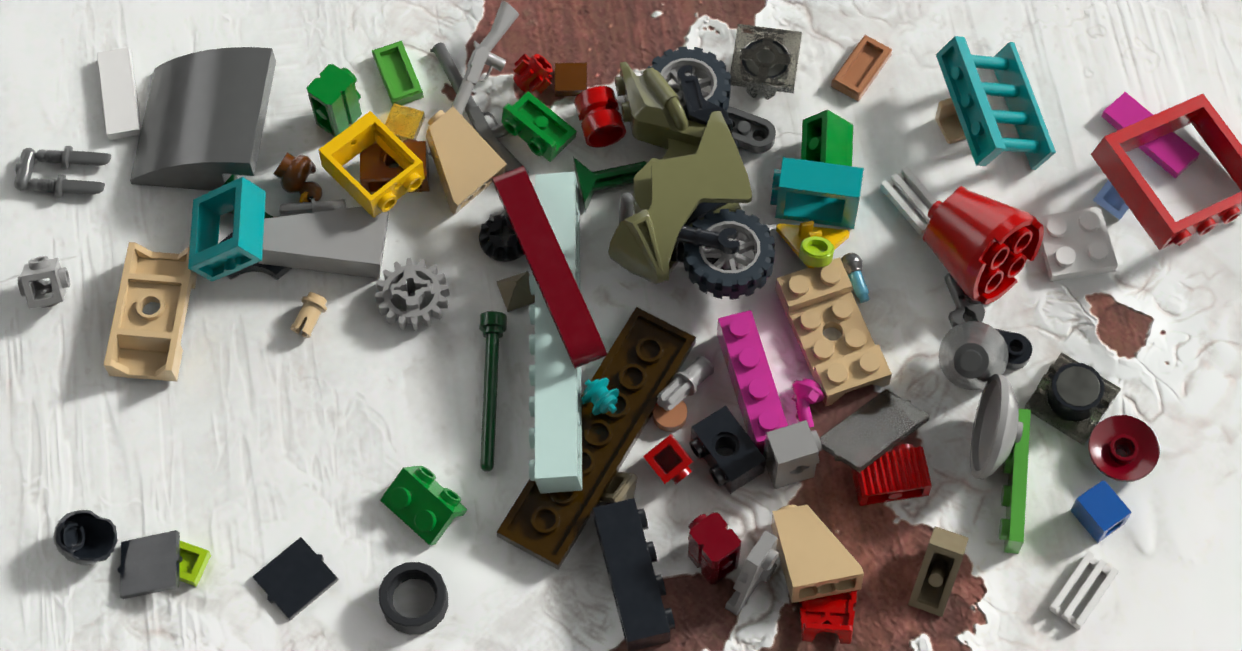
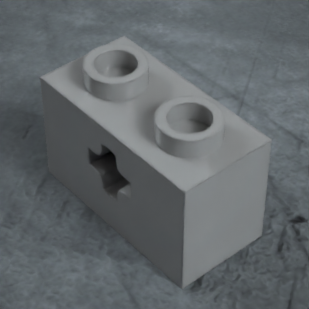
M807 420L766 432L763 456L766 459L765 466L774 489L814 477L816 464L819 463L818 454L822 450V445L817 431L810 430Z

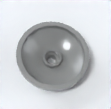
M993 374L987 381L979 400L973 424L970 450V467L974 478L986 479L991 476L1006 461L1014 442L1019 443L1022 437L1023 423L1019 422L1018 402L1010 382L1004 375Z

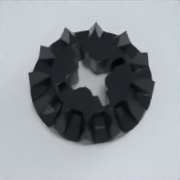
M505 211L500 215H490L489 220L485 224H481L479 243L487 256L497 261L508 262L524 255ZM503 227H507L509 234H514L509 236L507 246H504L501 236H496L502 234Z

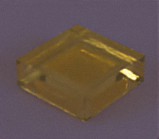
M394 103L385 126L401 141L408 139L416 140L424 122L425 113L424 111Z

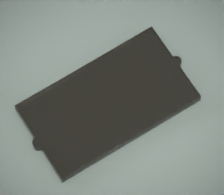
M885 389L821 436L822 449L834 456L835 461H842L860 473L929 420L930 415L911 404V400H904L888 389Z

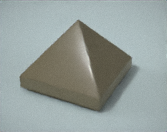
M528 271L496 281L507 312L535 303V295H531L530 274Z
M617 472L606 492L602 495L600 502L615 503L634 498L638 477L634 473Z

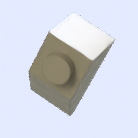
M934 526L908 603L909 606L943 617L964 557L968 537Z

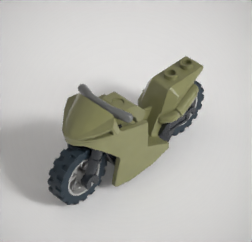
M687 46L678 47V50L675 51L669 49L664 52L662 57H655L652 61V66H648L643 71V75L640 76L634 73L627 62H621L620 76L615 77L617 95L623 96L625 103H621L624 123L630 122L632 135L635 139L668 150L661 159L652 158L634 176L633 195L628 192L621 195L619 225L610 241L608 250L610 259L630 273L642 277L653 284L669 281L670 273L679 262L684 263V269L686 272H689L688 278L693 284L697 283L699 290L705 294L710 292L713 293L715 298L722 299L723 296H726L730 300L739 299L740 295L745 294L747 297L754 294L755 289H761L766 284L767 277L770 278L772 275L775 260V240L773 236H770L768 226L765 223L762 225L757 216L753 214L751 216L746 215L739 204L751 202L752 191L747 171L738 151V141H734L732 118L729 119L727 113L731 94V75L729 72H726L725 63L722 60L718 61L716 55L711 52L707 54L703 52L702 48L694 47V50L687 49ZM673 79L677 84H668V82ZM710 86V94L702 91L701 88ZM736 239L744 241L745 243L740 245V242ZM752 250L754 259L742 255V253ZM737 262L745 265L746 267L738 269L736 267Z

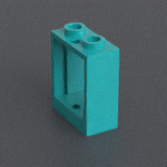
M783 157L781 170L774 169L770 205H776L775 218L801 222L813 220L815 224L854 229L864 168Z
M241 177L193 199L188 269L213 282L262 261L265 190ZM234 210L233 237L218 244L220 216Z

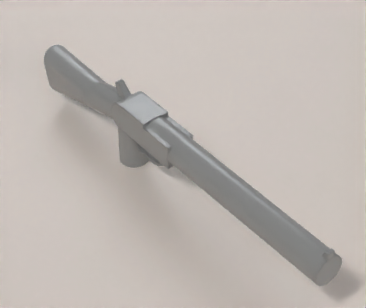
M506 1L501 2L492 28L480 44L476 41L473 42L475 50L470 57L467 65L468 68L451 106H454L461 115L464 112L474 85L478 81L486 80L492 68L502 71L505 66L506 60L491 53V51L519 16V13ZM484 65L490 66L486 77L479 79Z

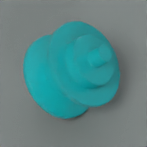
M608 378L596 379L592 382L588 379L584 383L586 388L583 392L582 403L588 404L592 402L594 404L592 409L594 415L604 414L608 411L614 413L617 410L615 404L618 400L619 390L612 389L609 391L607 389L609 384Z

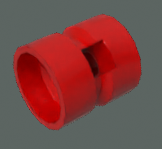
M595 86L582 91L576 96L574 104L579 121H582L581 128L587 145L596 148L606 147L617 143L625 136L626 128L622 115L618 111V102L612 88Z

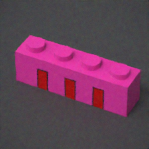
M749 310L718 318L717 337L747 434L763 455L766 432L786 427L788 424L752 311Z

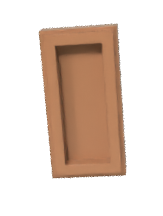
M864 35L833 78L831 87L859 102L891 57L892 49Z

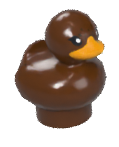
M287 152L273 175L281 179L282 189L288 193L299 192L300 203L312 202L311 199L315 198V201H319L322 197V188L318 183L313 181L306 182L308 176L316 172V166L312 160L305 155L294 157Z

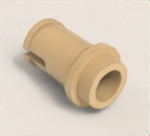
M313 292L303 296L301 300L303 305L290 327L298 335L302 329V336L306 338L311 337V333L321 313H325L327 310L325 306L327 300Z

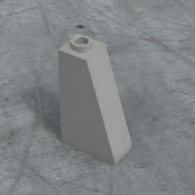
M361 206L265 218L262 261L259 264L380 279L389 211L381 212L373 218Z

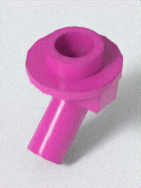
M803 378L802 381L796 380L792 384L794 391L792 400L796 402L799 422L807 420L809 428L814 427L809 405L823 401L825 395L817 382L807 378Z

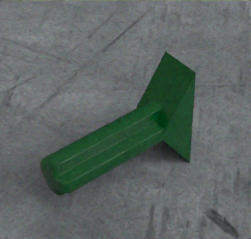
M573 157L574 169L585 212L595 191L632 184L634 176L647 162L642 161L592 172Z

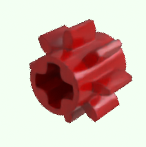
M523 54L514 63L516 67L513 71L516 74L513 76V80L522 91L526 93L529 91L531 93L536 89L541 94L552 84L550 82L553 78L550 75L553 71L552 66L540 54H535L531 58Z

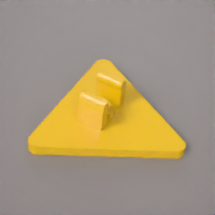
M813 220L800 223V225L777 224L776 226L778 234L798 257L801 242L806 238L813 236L825 238L833 244L835 250L849 238L850 234L845 229L813 227Z

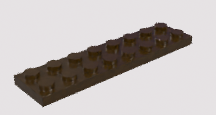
M638 307L635 308L591 379L592 382L596 379L608 378L609 384L607 389L609 391L612 389L619 390L618 400L615 404L617 410L614 413L608 411L604 414L594 415L592 413L594 404L592 402L588 404L582 403V491L540 493L536 481L529 479L497 530V537L559 570L593 514V508L597 507L601 501L602 495L606 492L653 415V410L658 404V394L673 381L674 375L679 372L696 343L695 336Z

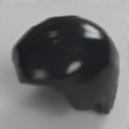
M77 510L64 515L58 521L53 536L58 551L67 560L80 565H91L107 560L111 553L114 552V547L118 542L116 526L110 519L99 517L90 510Z

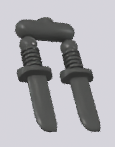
M65 146L64 151H46L41 149L37 153L32 148H25L21 152L20 160L16 163L15 188L20 191L30 187L33 191L55 192V198H62L63 193L99 194L104 190L105 183L68 180L66 175L61 174L58 175L57 180L31 179L35 159L39 162L60 163L62 169H69L70 164L106 165L110 162L111 154L73 151L72 146Z

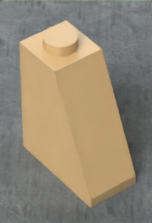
M453 106L444 113L443 110H440L430 118L426 140L450 211L455 215L493 183L492 178L503 174L507 164Z
M786 505L776 511H772L771 528L773 535L778 538L776 547L779 552L791 603L862 589L864 576L862 566L808 505Z

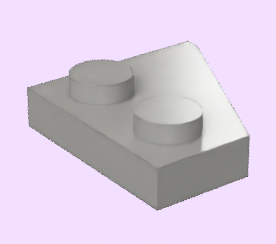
M764 531L747 556L741 573L733 587L736 591L726 603L725 609L736 616L760 581L767 582L777 567L775 561L779 555V552L776 551L778 538L768 531Z

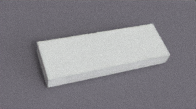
M129 47L98 52V66L108 139L115 140L140 135L141 126L132 55Z

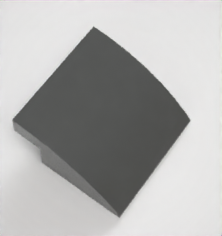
M261 47L210 49L183 55L156 67L131 174V184L212 191L221 187L232 174L254 176L276 66L273 49Z

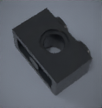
M726 405L691 427V441L689 445L698 459L704 458L711 467L709 473L714 482L719 487L724 485L730 494L765 472V457ZM721 447H728L734 453L730 456H722L716 450Z

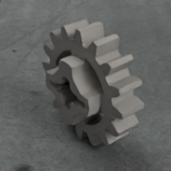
M407 258L406 266L403 267L398 262H395L394 272L383 271L386 281L380 280L376 283L377 289L380 291L375 293L376 302L380 304L378 305L380 314H387V321L390 325L398 320L400 330H404L407 324H412L414 331H418L419 323L422 322L428 328L431 327L430 318L441 319L442 314L439 308H448L446 297L450 296L448 285H445L446 278L444 273L438 274L435 264L427 269L424 259H421L418 265H413L411 258Z

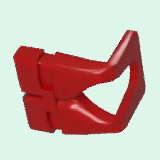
M857 590L800 601L799 604H802V607H800L802 641L813 642L818 633L831 632L838 635L840 644H851L855 617L853 607H856Z

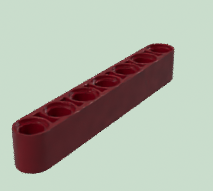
M524 166L492 178L498 196L573 367L576 369L607 356L600 334Z

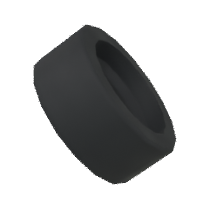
M405 562L394 567L383 578L379 588V604L386 621L394 629L409 635L423 634L434 629L444 619L448 609V591L441 574L432 566L421 562ZM409 579L425 580L432 586L435 592V601L428 613L417 618L402 616L395 610L393 605L395 589Z

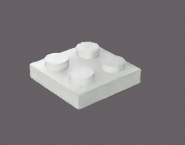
M1100 206L1035 217L1044 227V236L1040 248L1050 282L1116 271L1118 263Z

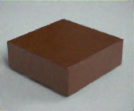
M587 62L555 63V97L577 96L587 89Z

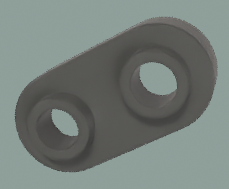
M728 107L727 113L729 119L732 118L733 138L734 141H738L739 147L755 153H763L773 147L776 130L770 121L737 108ZM760 136L764 138V140L757 141L754 140V137Z

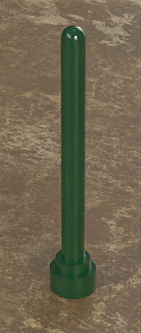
M497 311L481 313L479 329L483 332V337L486 338L480 467L485 472H489L494 468L499 338H502L503 333L507 330V315Z

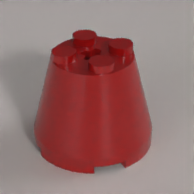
M961 186L944 202L936 201L930 207L927 214L930 221L923 235V241L934 252L963 292L972 300L980 301L986 305L1001 298L1018 282L1014 276L1022 270L1027 259L1034 261L1043 240L1044 227L1043 224L1028 212L969 191Z

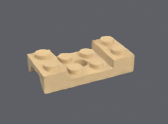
M129 242L104 360V367L109 376L177 382L183 353L181 339L191 289H195L198 275L188 269L190 247L179 254L152 252L136 242ZM157 302L160 304V308L156 313L151 315L143 313V308L148 303Z
M840 257L833 259L825 267L805 268L776 279L775 291L812 377L821 386V391L825 395L823 399L825 407L832 405L847 392L871 384L881 387L890 384L892 373L879 344L875 345L851 292L852 283ZM827 328H836L842 336L838 340H828L824 337L823 331Z

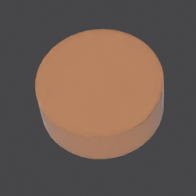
M683 400L670 411H666L658 404L653 410V421L663 431H677L686 423L687 406Z

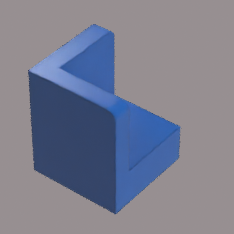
M1106 481L1099 482L1079 496L1071 508L1073 515L1097 543L1123 526L1132 513Z

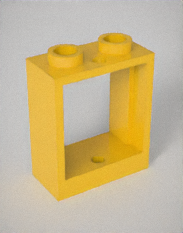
M371 111L318 149L322 167L373 218L381 212L389 211L399 198L407 192L415 191L425 179L423 162ZM376 142L404 171L371 195L342 166Z

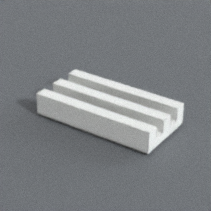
M906 166L900 174L895 173L889 181L881 182L880 189L916 232L922 236L926 232L930 218L927 216L929 210L926 206L930 209L937 200ZM895 186H897L900 189V191L906 196L909 203L914 207V209H916L923 216V218L927 221L926 224H924L919 219V217L913 212V210L908 206V204L897 193V191L894 189Z
M1090 551L1084 556L1049 608V611L1078 630L1083 626L1119 572L1114 567L1111 569L1106 566L1107 562L1100 559L1099 561L1094 558L1095 554ZM1090 565L1094 568L1067 609L1063 610L1060 608V605L1086 567ZM1102 573L1106 576L1105 580L1079 618H1075L1072 616L1073 612L1098 575Z

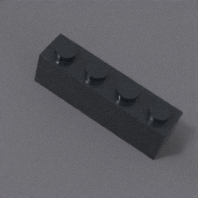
M635 498L594 507V523L627 650L636 651L670 642V630L675 629V622L671 608L664 609L661 596L666 595V589L662 574L655 575L652 563L657 562V556L653 541L646 542L643 530L648 529L644 508L637 509Z

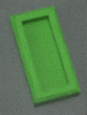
M402 40L372 50L373 59L393 108L424 98L423 91Z

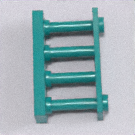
M954 36L936 54L976 166L986 167L1003 151L1025 153L1031 170H1036L1056 153L1014 42L1007 43L992 57L972 55L965 37ZM976 68L994 70L998 83L981 82ZM987 96L1004 97L1009 111L992 110ZM997 123L1014 125L1019 139L1002 138Z

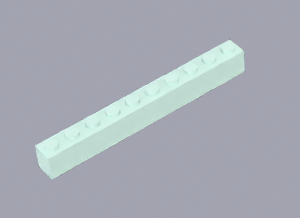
M575 171L535 175L534 190L580 290V190ZM530 275L531 295H535V304L529 305V316L531 325H535V334L529 335V348L531 355H535V365L529 366V379L531 386H535V396L529 397L530 416L535 417V427L529 428V444L531 449H535V459L529 460V477L531 481H536L540 493L582 491L581 366L576 369L573 367L534 276Z

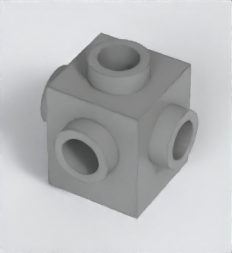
M40 256L29 260L28 264L24 265L21 276L18 277V287L21 296H26L29 309L35 307L46 308L63 302L66 289L70 287V278L67 268H61L58 258L48 259L47 256Z

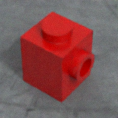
M672 434L643 456L664 484L668 483L671 479L675 484H678L692 472L688 466L694 461Z

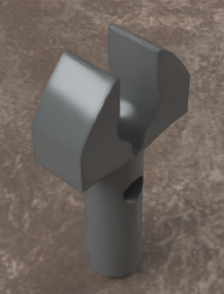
M948 273L944 280L956 306L955 311L950 312L948 316L951 326L955 327L966 322L963 319L964 312L972 317L974 321L983 322L985 309L982 303H970L966 294L950 273Z

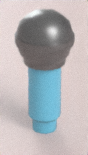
M848 253L841 258V261L852 283L856 297L859 298L860 303L867 302L870 298L868 295L869 290L862 275L863 261L859 255Z

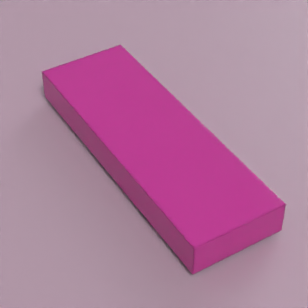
M1124 92L1103 111L1101 117L1115 129L1120 130L1153 114L1128 93ZM1171 132L1138 147L1175 179L1193 164L1200 154L1175 132Z

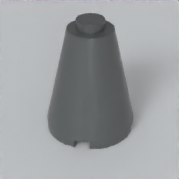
M976 321L958 324L945 335L940 344L939 364L942 372L950 382L960 388L967 390L984 389L987 381L993 374L1003 375L1008 363L1007 344L999 331L988 324Z

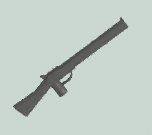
M442 42L437 43L430 49V52L435 53L457 94L463 78L445 44ZM470 95L464 110L474 129L507 164L504 172L506 173L523 166L498 140L510 134L504 128L503 123L498 124L493 114L481 112L472 95ZM484 116H490L496 126L490 128Z

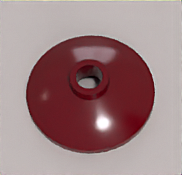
M1115 415L1102 420L1093 429L1089 438L1088 449L1093 464L1102 474L1116 481L1133 482L1146 477L1155 468L1159 459L1160 446L1154 431L1145 422L1132 416ZM1116 449L1125 450L1127 457L1119 456L1116 453Z

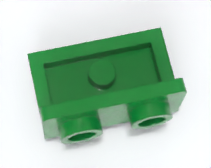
M529 91L513 106L507 103L503 107L501 122L504 128L511 135L519 136L525 141L535 155L543 156L549 162L576 138L577 131Z
M424 466L403 467L380 501L428 545H435L455 517L464 516L467 508L460 503L461 498L454 491L443 488L435 481V474Z

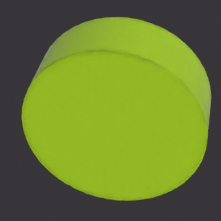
M813 236L806 238L801 242L799 258L806 265L825 267L833 260L834 246L829 240L822 237Z

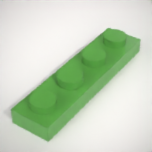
M1019 409V422L1023 423L1022 437L1019 443L1014 442L1008 458L1003 463V473L1008 474V485H1003L1001 506L1007 508L1006 519L1001 518L999 540H1005L1004 552L1018 554L1024 543L1031 410Z

